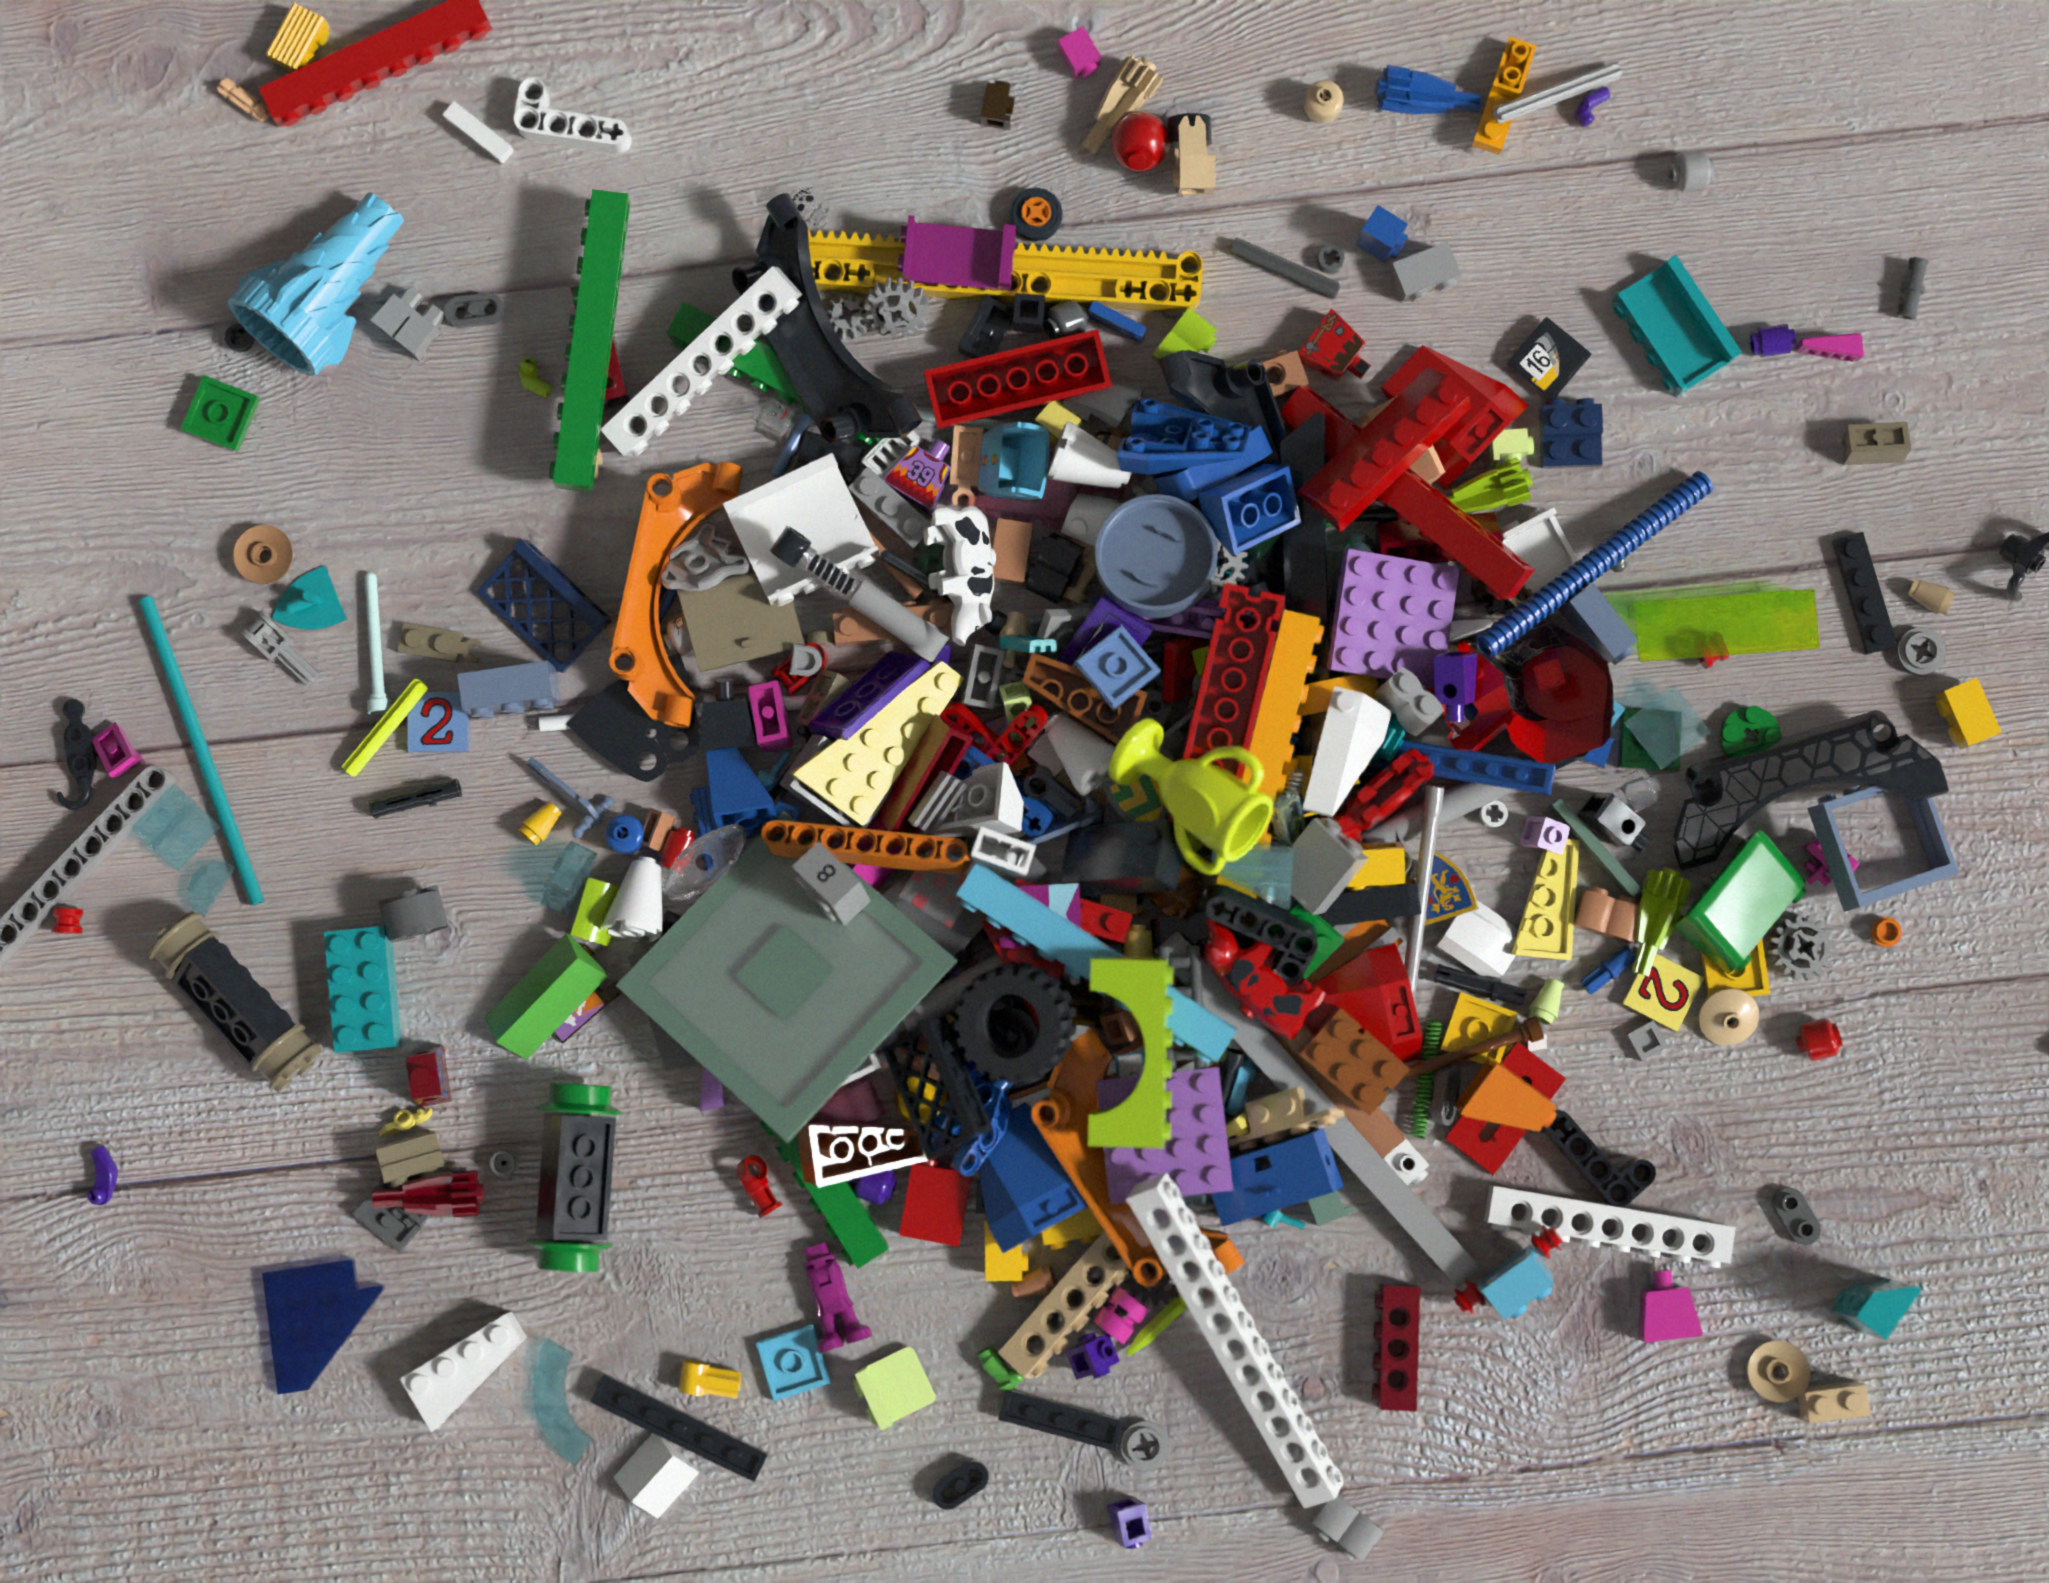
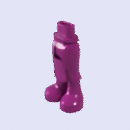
M824 1242L803 1249L807 1263H804L806 1267V1281L816 1306V1317H819L822 1328V1337L816 1343L818 1354L845 1346L834 1315L838 1313L842 1320L847 1345L872 1337L870 1327L861 1324L855 1315L852 1307L854 1303L849 1298L842 1270L835 1260V1255H830L827 1243Z

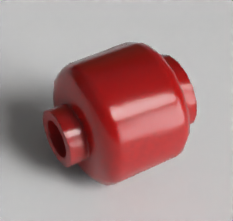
M1827 1018L1802 1024L1800 1026L1801 1035L1795 1037L1800 1054L1806 1053L1811 1061L1834 1057L1839 1053V1047L1843 1046L1837 1023L1832 1024Z

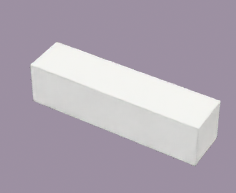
M455 101L442 114L448 123L502 165L514 151L510 144Z

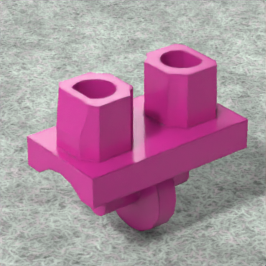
M1817 838L1814 842L1808 841L1802 848L1820 865L1817 867L1811 860H1808L1803 866L1810 872V875L1806 878L1810 885L1818 880L1826 887L1832 880L1824 874L1826 871L1829 874L1830 872ZM1847 853L1854 872L1859 863Z

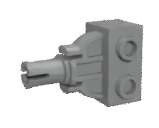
M975 644L970 647L959 703L965 707L983 711L1003 707L999 686L1022 681L1023 677L1016 675L1024 676L1026 670L1018 668L1015 663L1013 668L1004 667L1002 665L1004 650ZM1028 689L1031 699L1048 702Z

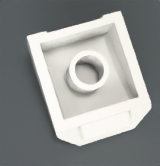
M1477 901L1479 909L1455 916L1434 947L1478 976L1495 979L1504 975L1515 955H1511L1518 929Z

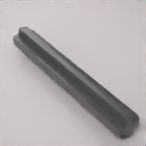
M1235 238L1230 247L1231 254L1331 299H1335L1340 290V283L1241 238Z

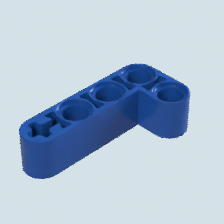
M1257 424L1251 427L1250 437L1243 458L1162 472L1153 477V480L1161 495H1168L1189 502L1198 498V494L1222 484L1267 457L1273 451L1261 425Z
M969 746L961 760L966 761L970 767L964 766L960 761L952 776L964 781L973 775V770L981 766L996 764V762L979 749ZM1013 776L1024 802L1021 830L1029 836H1041L1052 823L1055 813L1039 800L1029 798L1024 792V784Z

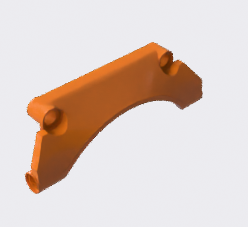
M718 462L717 465L703 463L674 473L673 480L667 474L657 473L649 478L646 486L609 664L617 678L629 681L628 692L653 721L663 722L670 726L689 728L695 696L678 677L664 649L659 623V603L662 589L661 575L666 570L667 564H669L670 553L680 546L689 534L703 521L723 509V503L738 497L743 467L733 463ZM659 484H665L669 487V491L662 496L656 495L653 492L654 487ZM622 657L632 660V665L627 670L616 668V662Z
M1091 1028L1072 1041L1073 1044L1070 1050L1063 1055L1064 1059L1055 1066L1047 1084L1052 1094L1033 1106L1031 1117L1133 1273L1135 1279L1144 1286H1151L1167 1275L1168 1271L1129 1203L1110 1205L1104 1149L1101 1146H1088V1116L1091 1111L1099 1110L1096 1081L1106 1080L1111 1061V1055L1094 1029ZM1045 1105L1053 1109L1054 1118H1050L1045 1114ZM1198 1226L1202 1235L1208 1239L1210 1249L1216 1260L1222 1264L1225 1275H1228L1245 1263L1227 1233ZM1145 1263H1151L1155 1266L1156 1275L1147 1271Z

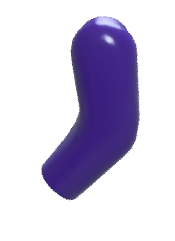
M102 1145L90 1152L96 1177L93 1188L88 1192L87 1198L93 1205H104L110 1201L118 1177V1168L105 1146Z

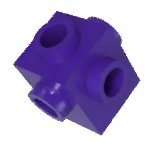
M1095 1332L1083 1335L1078 1338L1080 1344L1065 1351L1076 1380L1093 1375L1094 1379L1107 1375L1111 1372L1109 1367L1120 1362L1108 1333L1096 1336Z

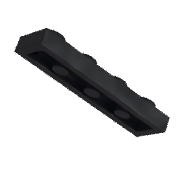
M1860 532L1833 540L1832 545L1865 654L1869 655L1898 646L1864 533Z
M1005 1390L998 1420L1112 1451H1117L1124 1420L1013 1390Z

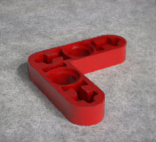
M952 702L948 704L940 714V716L952 720V715L956 714L958 718L954 722L959 723L962 727L967 723L969 727L966 731L970 735L971 731H976L983 736L984 743L980 744L972 740L969 746L979 749L996 763H1007L1009 767L1048 722L1047 712L1041 706L1031 704L1023 709L999 737L961 703ZM1031 716H1034L1037 720L1028 729L1024 724ZM1010 733L1019 734L1023 744L1017 745L1013 743L1010 739ZM1004 748L1008 753L999 761L996 756Z

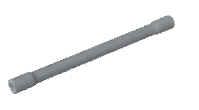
M1426 786L1424 818L1415 884H1418L1422 914L1410 916L1404 962L1410 979L1415 1006L1438 821L1441 815L1444 788L1437 786Z

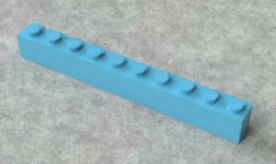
M980 863L974 865L956 894L962 898L960 904L973 912L979 909L988 915L986 920L999 929H1002L1004 925L1014 931L1012 934L1014 939L1026 946L1031 942L1040 948L1037 952L1039 955L1050 962H1053L1056 958L1065 964L1063 970L1077 979L1082 975L1090 980V959L1094 956L1125 957ZM1168 984V997H1173V1015L1167 1016V1028L1173 1029V1041L1181 1046L1185 1042L1196 1049L1194 1054L1207 1063L1211 1059L1218 1062L1238 1029ZM1096 991L1103 996L1106 995L1104 992ZM1118 999L1116 1000L1115 1003L1118 1006L1131 1013L1130 1009L1125 1004H1123Z

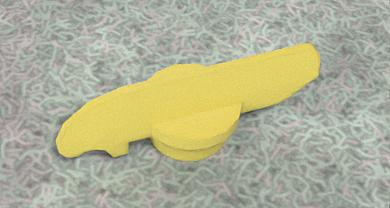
M430 1107L425 1110L417 1109V1113L414 1114L409 1110H400L395 1114L394 1121L385 1124L379 1131L380 1138L408 1131L412 1127L424 1123L431 1117L432 1109Z

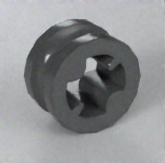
M1337 245L1324 246L1317 257L1319 269L1326 274L1338 272L1344 263V252ZM1330 253H1334L1336 255L1335 260H1339V262H1333L1331 266L1327 265V259H1323V255L1329 256Z

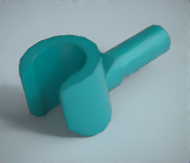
M1278 1210L1262 1214L1261 1220L1275 1228L1279 1220L1302 1230L1305 1227V1222L1288 1217Z

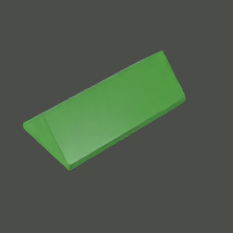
M568 932L565 933L485 1016L495 1042L522 1058L529 1059L610 975Z

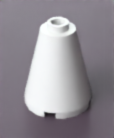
M1067 421L1056 445L1046 478L1119 489L1121 484H1128L1132 472L1120 471L1116 451L1075 424Z
M639 857L638 860L631 862L603 921L602 929L609 928L608 934L633 942H640L641 937H649L648 943H657L663 935L661 867L656 864L657 861L655 859Z

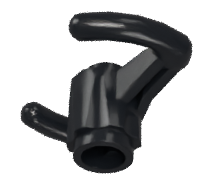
M2049 532L2032 540H2028L2022 535L2016 536L2011 534L2001 546L1999 554L2003 556L2002 559L2013 566V575L2009 579L2006 588V595L2010 601H2020L2022 599V593L2018 590L2025 579V574L2037 573L2046 562L2044 549L2049 546Z

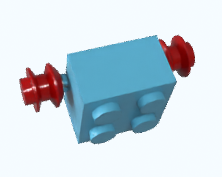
M1542 1225V1234L1537 1236L1531 1233L1532 1245L1530 1244L1484 1277L1481 1283L1476 1285L1474 1282L1466 1280L1465 1290L1460 1291L1455 1288L1454 1291L1457 1295L1453 1299L1463 1313L1469 1311L1473 1315V1306L1477 1303L1485 1306L1486 1296L1503 1320L1510 1316L1512 1319H1515L1528 1309L1526 1304L1535 1298L1537 1301H1540L1553 1291L1550 1288L1554 1285L1553 1273L1538 1253L1542 1257L1550 1259V1250L1553 1248L1562 1250L1559 1244L1563 1240L1554 1227L1551 1226L1547 1229Z

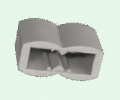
M1403 667L1375 691L1380 704L1392 711L1391 713L1396 714L1400 725L1414 736L1420 734L1444 712L1438 699L1430 692L1423 690L1418 678Z
M1339 1495L1334 1500L1324 1502L1311 1520L1316 1526L1313 1531L1327 1542L1332 1538L1341 1546L1338 1548V1551L1351 1561L1355 1557L1363 1561L1384 1532L1380 1526Z

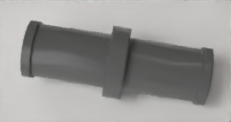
M1919 257L1909 258L1905 282L1900 287L1902 297L1897 317L1906 320H1916L1920 295L1924 294L1925 291L1923 281L1928 260Z

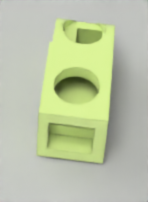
M1022 681L999 686L1007 728L1025 707L1032 704L1029 690L1022 685ZM1031 716L1024 724L1028 729L1035 722L1034 716ZM1010 733L1012 742L1022 740L1019 734Z

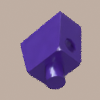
M1447 651L1434 656L1435 697L1440 704H1446V721H1464V705L1475 700L1477 652ZM1453 685L1457 688V693H1455Z

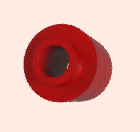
M679 826L676 831L670 830L660 853L662 859L659 864L682 873L684 866L688 867L698 843L697 840L693 839L695 833Z

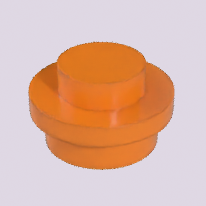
M1882 917L1872 924L1870 934L1872 940L1877 945L1891 947L1899 942L1902 930L1895 919Z

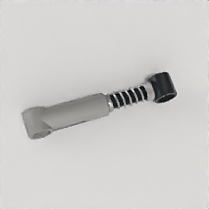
M786 525L770 549L774 556L793 568L797 565L805 571L810 570L812 576L817 575L819 577V581L823 579L826 581V585L830 584L833 586V590H839L840 595L845 594L844 597L849 600L848 605L899 638L921 657L930 662L935 660L950 638L945 632L932 623L923 620L867 580L861 581L857 577H850V573L846 574L843 572V568H837L836 563L831 564L829 558L824 559L822 554L818 555L817 550L813 549V547L811 548L812 542L808 538Z

